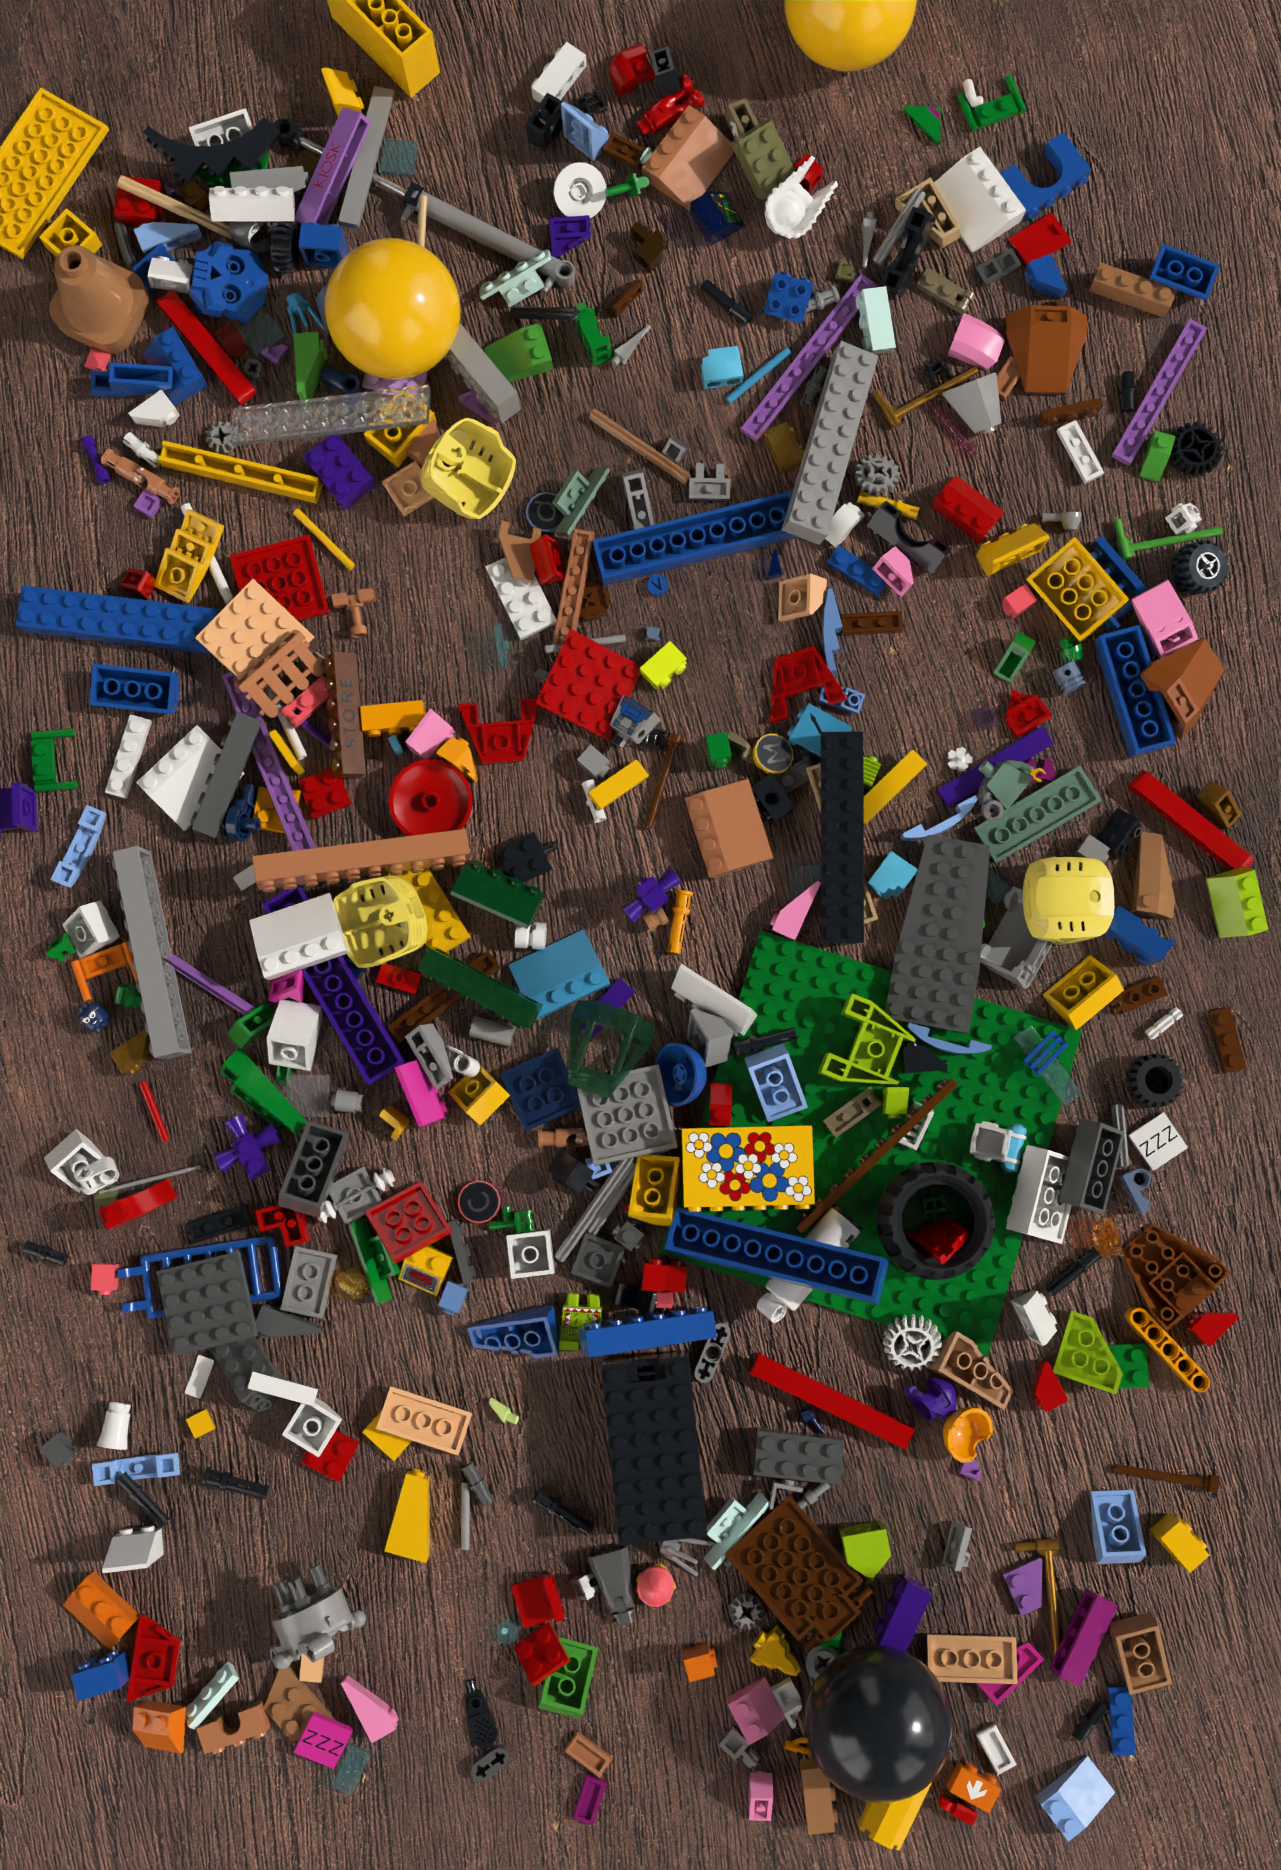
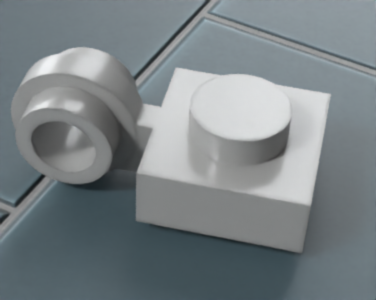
M733 1726L719 1742V1746L735 1761L742 1755V1761L747 1767H756L759 1764L760 1756L751 1748L749 1751L745 1750L748 1747V1743L745 1737Z

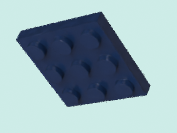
M555 1048L500 1073L525 1132L581 1107L578 1091L559 1048Z

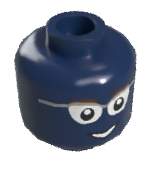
M87 1002L78 1010L80 1014L77 1017V1021L89 1033L94 1031L98 1033L109 1023L107 1020L109 1014L97 1002L91 1005Z

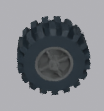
M1201 540L1186 544L1178 549L1179 553L1174 554L1173 558L1175 561H1171V566H1173L1171 575L1174 574V583H1178L1177 587L1180 590L1184 589L1183 592L1186 594L1197 595L1217 590L1219 586L1225 583L1224 579L1228 577L1227 570L1230 569V565H1227L1228 556L1224 555L1226 551L1224 548L1220 549L1218 543L1213 544L1211 540Z

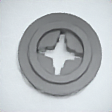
M219 421L215 425L211 424L209 431H206L207 444L216 453H228L238 444V432L228 422ZM220 431H222L224 435H227L226 437H224L223 444L220 441V439L217 438L220 436Z
M740 1594L730 1604V1618L733 1624L740 1629L750 1630L758 1627L759 1623L763 1620V1604L753 1594ZM741 1605H743L747 1609H749L750 1607L752 1608V1619L750 1617L748 1618L747 1615L741 1617V1614L743 1613Z
M819 1645L807 1654L806 1668L810 1676L815 1680L824 1669L823 1666H817L819 1664L818 1656L822 1657V1659L829 1658L827 1661L828 1665L839 1656L833 1648Z

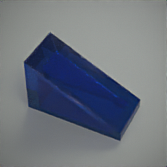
M777 549L773 552L766 580L782 576Z
M347 954L343 955L356 979L359 980L366 968L357 967Z

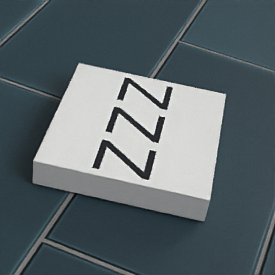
M1161 1112L1127 1135L1151 1171L1156 1170L1188 1148L1164 1112Z

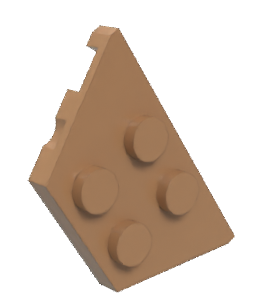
M289 1666L285 1670L278 1671L264 1709L287 1737L294 1742L300 1739L313 1711L334 1720L335 1718L303 1681H299L300 1677Z

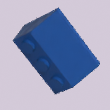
M1163 244L1155 258L1149 279L1207 301L1220 265Z
M174 327L155 336L143 356L149 365L173 367L172 388L164 390L173 405L208 387Z

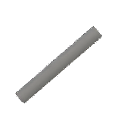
M461 1482V1550L470 1549L469 1482Z

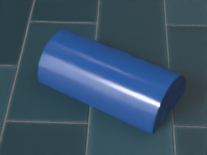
M93 663L89 705L165 714L175 713L180 696V681L177 673Z

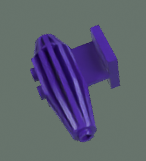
M20 782L12 783V788L0 787V836L2 830L24 829L28 832L37 831L35 790Z

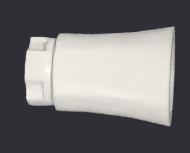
M109 1402L102 1432L97 1443L98 1447L127 1450L130 1404Z

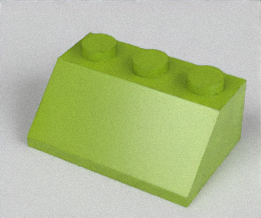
M1243 866L1205 878L1220 938L1250 936L1268 930L1256 871L1254 869Z

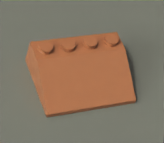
M689 105L642 166V177L646 176L649 179L650 185L691 212L735 152L730 141L706 116Z
M749 779L684 798L709 878H719L773 859Z

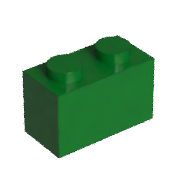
M727 732L706 735L705 747L709 767H715V770L727 768L732 757Z

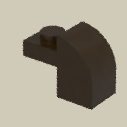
M636 222L632 226V237L641 244L635 251L636 261L651 273L662 261L664 239L658 229L651 233L647 226H642Z

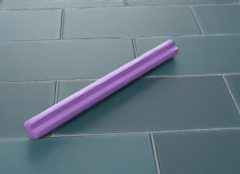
M171 953L172 958L170 956L166 958L173 963L174 970L243 1015H247L256 1009L253 1005L173 953Z

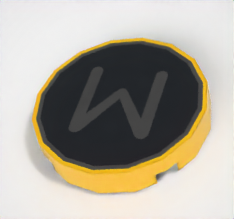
M767 734L756 742L753 748V759L756 766L766 771L765 773L778 775L785 772L791 766L793 750L790 743L784 737L778 734Z

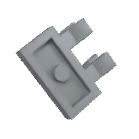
M696 463V478L689 479V500L730 501V479H724L725 464H716V478H704V463Z

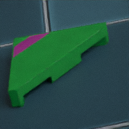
M904 105L903 112L914 120L916 126L924 134H927L935 142V145H939L941 107Z

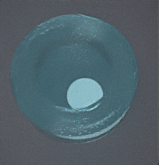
M510 1620L501 1622L496 1631L497 1639L506 1645L515 1642L518 1637L517 1625Z

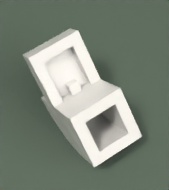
M851 502L847 505L844 504L834 514L825 539L837 547L846 539L852 528L862 521L865 514Z

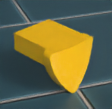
M391 1104L383 1109L379 1115L395 1128L391 1135L394 1141L398 1139L411 1121Z

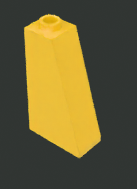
M413 1469L406 1473L384 1551L423 1563H427L430 1556L429 1476L425 1475V1471Z

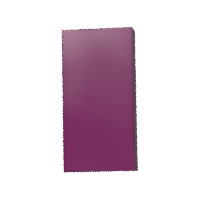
M586 1773L572 1819L591 1826L594 1825L607 1784L606 1779Z

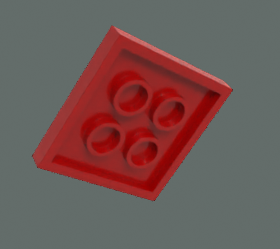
M422 1181L365 1211L368 1220L394 1264L452 1233L449 1224Z

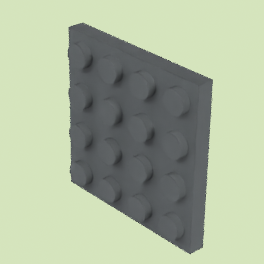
M240 1251L156 1272L174 1356L258 1336Z

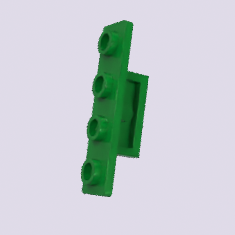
M364 1218L349 1223V1228L376 1305L391 1300L392 1295L386 1278L401 1273L398 1263L394 1264L378 1236L371 1237Z

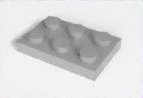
M295 1246L280 1310L323 1319L338 1255Z

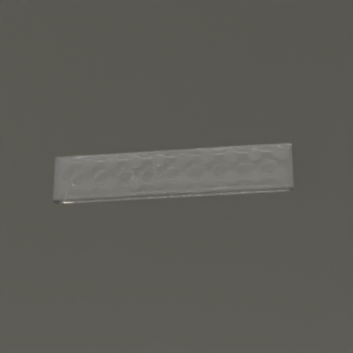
M429 385L234 408L230 442L233 446H243L429 424L431 389Z

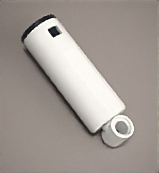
M833 1204L805 1239L847 1249L863 1228L842 1209ZM771 1278L766 1283V1288L770 1292L764 1294L759 1299L757 1309L771 1322L776 1323L784 1317L787 1307L792 1311L796 1310L813 1289Z

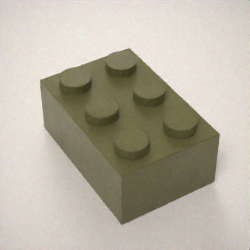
M772 120L762 121L730 142L757 199H766L772 193L773 188H777L793 172H796Z

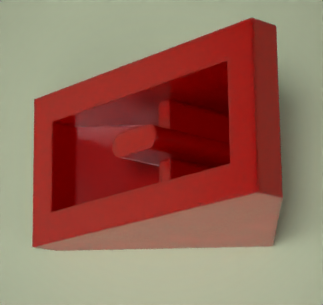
M128 568L119 586L148 600L156 580L147 571Z

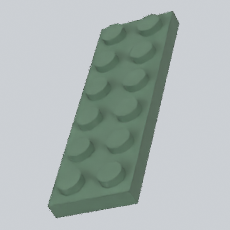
M1078 766L1010 806L1008 810H1004L999 820H987L976 826L973 831L982 844L990 846L989 856L993 863L997 864L1100 803L1102 799L1082 767Z

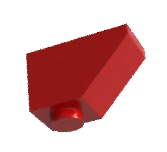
M711 1083L708 1126L730 1127L732 1084Z
M1196 1312L1188 1319L1189 1323L1185 1327L1204 1346L1211 1347L1240 1316L1232 1312Z
M1045 1359L1041 1360L1031 1390L1034 1395L1032 1401L1037 1409L1041 1408L1042 1411L1048 1412L1069 1400L1049 1362Z

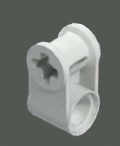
M446 1045V1053L452 1071H457L467 1077H474L478 1074L480 1064L476 1059Z
M102 1157L78 1169L74 1174V1178L77 1182H80L82 1192L90 1195L116 1182L119 1178V1172L111 1157Z

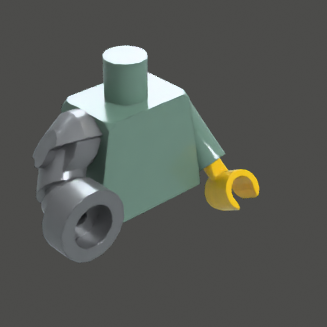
M987 760L984 761L978 769L986 776L980 783L981 786L978 791V802L982 806V816L990 821L999 820L1003 815V809L1008 810L1032 780L1030 776L1032 775L1035 781L1040 783L1042 780L1036 778V775L1040 772L1046 775L1045 771L1041 768L1034 770L1033 766L1022 761H998L994 766Z

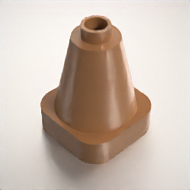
M70 246L63 249L56 257L54 264L58 289L49 306L52 319L65 335L96 350L109 354H118L124 351L132 341L150 307L151 298L146 286L137 274L97 256L83 246Z

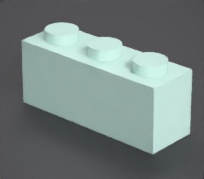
M884 286L863 289L856 297V307L860 311L859 326L860 329H863L864 336L862 339L863 349L876 355L890 353L896 348L887 288Z

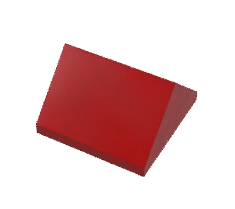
M543 535L529 545L540 585L564 581L566 568L558 541L548 535Z

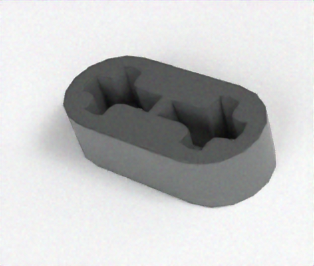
M497 1745L479 1757L473 1763L471 1769L473 1778L483 1782L503 1769L508 1764L510 1758L508 1748L503 1745ZM496 1752L505 1754L503 1761L498 1759L494 1763L492 1762L496 1758ZM487 1764H489V1766L485 1770V1774H483L482 1772L477 1773L478 1765L484 1767Z

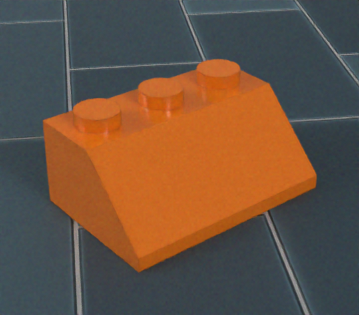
M92 1572L81 1582L63 1605L109 1650L114 1647L140 1616L95 1572Z

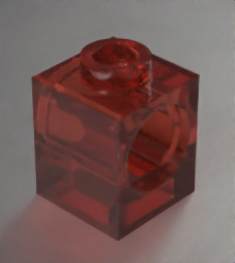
M232 322L214 332L232 360L241 357L248 350L244 339Z

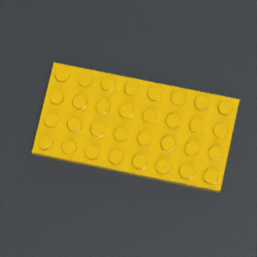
M41 87L0 147V246L21 259H24L109 131L107 125Z

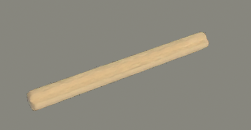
M123 175L120 176L117 184L118 187L232 239L229 233V224L222 221H211V216L130 178Z

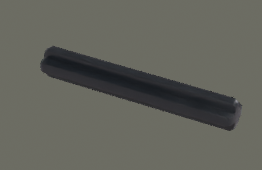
M512 306L509 315L513 319L576 320L578 310L574 307Z

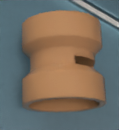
M662 907L654 914L648 911L641 914L650 932L656 930L659 925L669 923Z

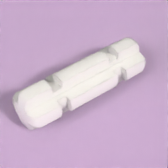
M1177 1007L1173 1008L1168 1012L1169 1014H1165L1152 1027H1149L1145 1034L1149 1039H1155L1159 1036V1033L1164 1032L1175 1023L1174 1021L1180 1019L1183 1016L1182 1012Z

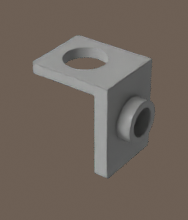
M782 1478L781 1481L773 1479L769 1509H773L777 1488L802 1493V1485L795 1484L793 1479Z

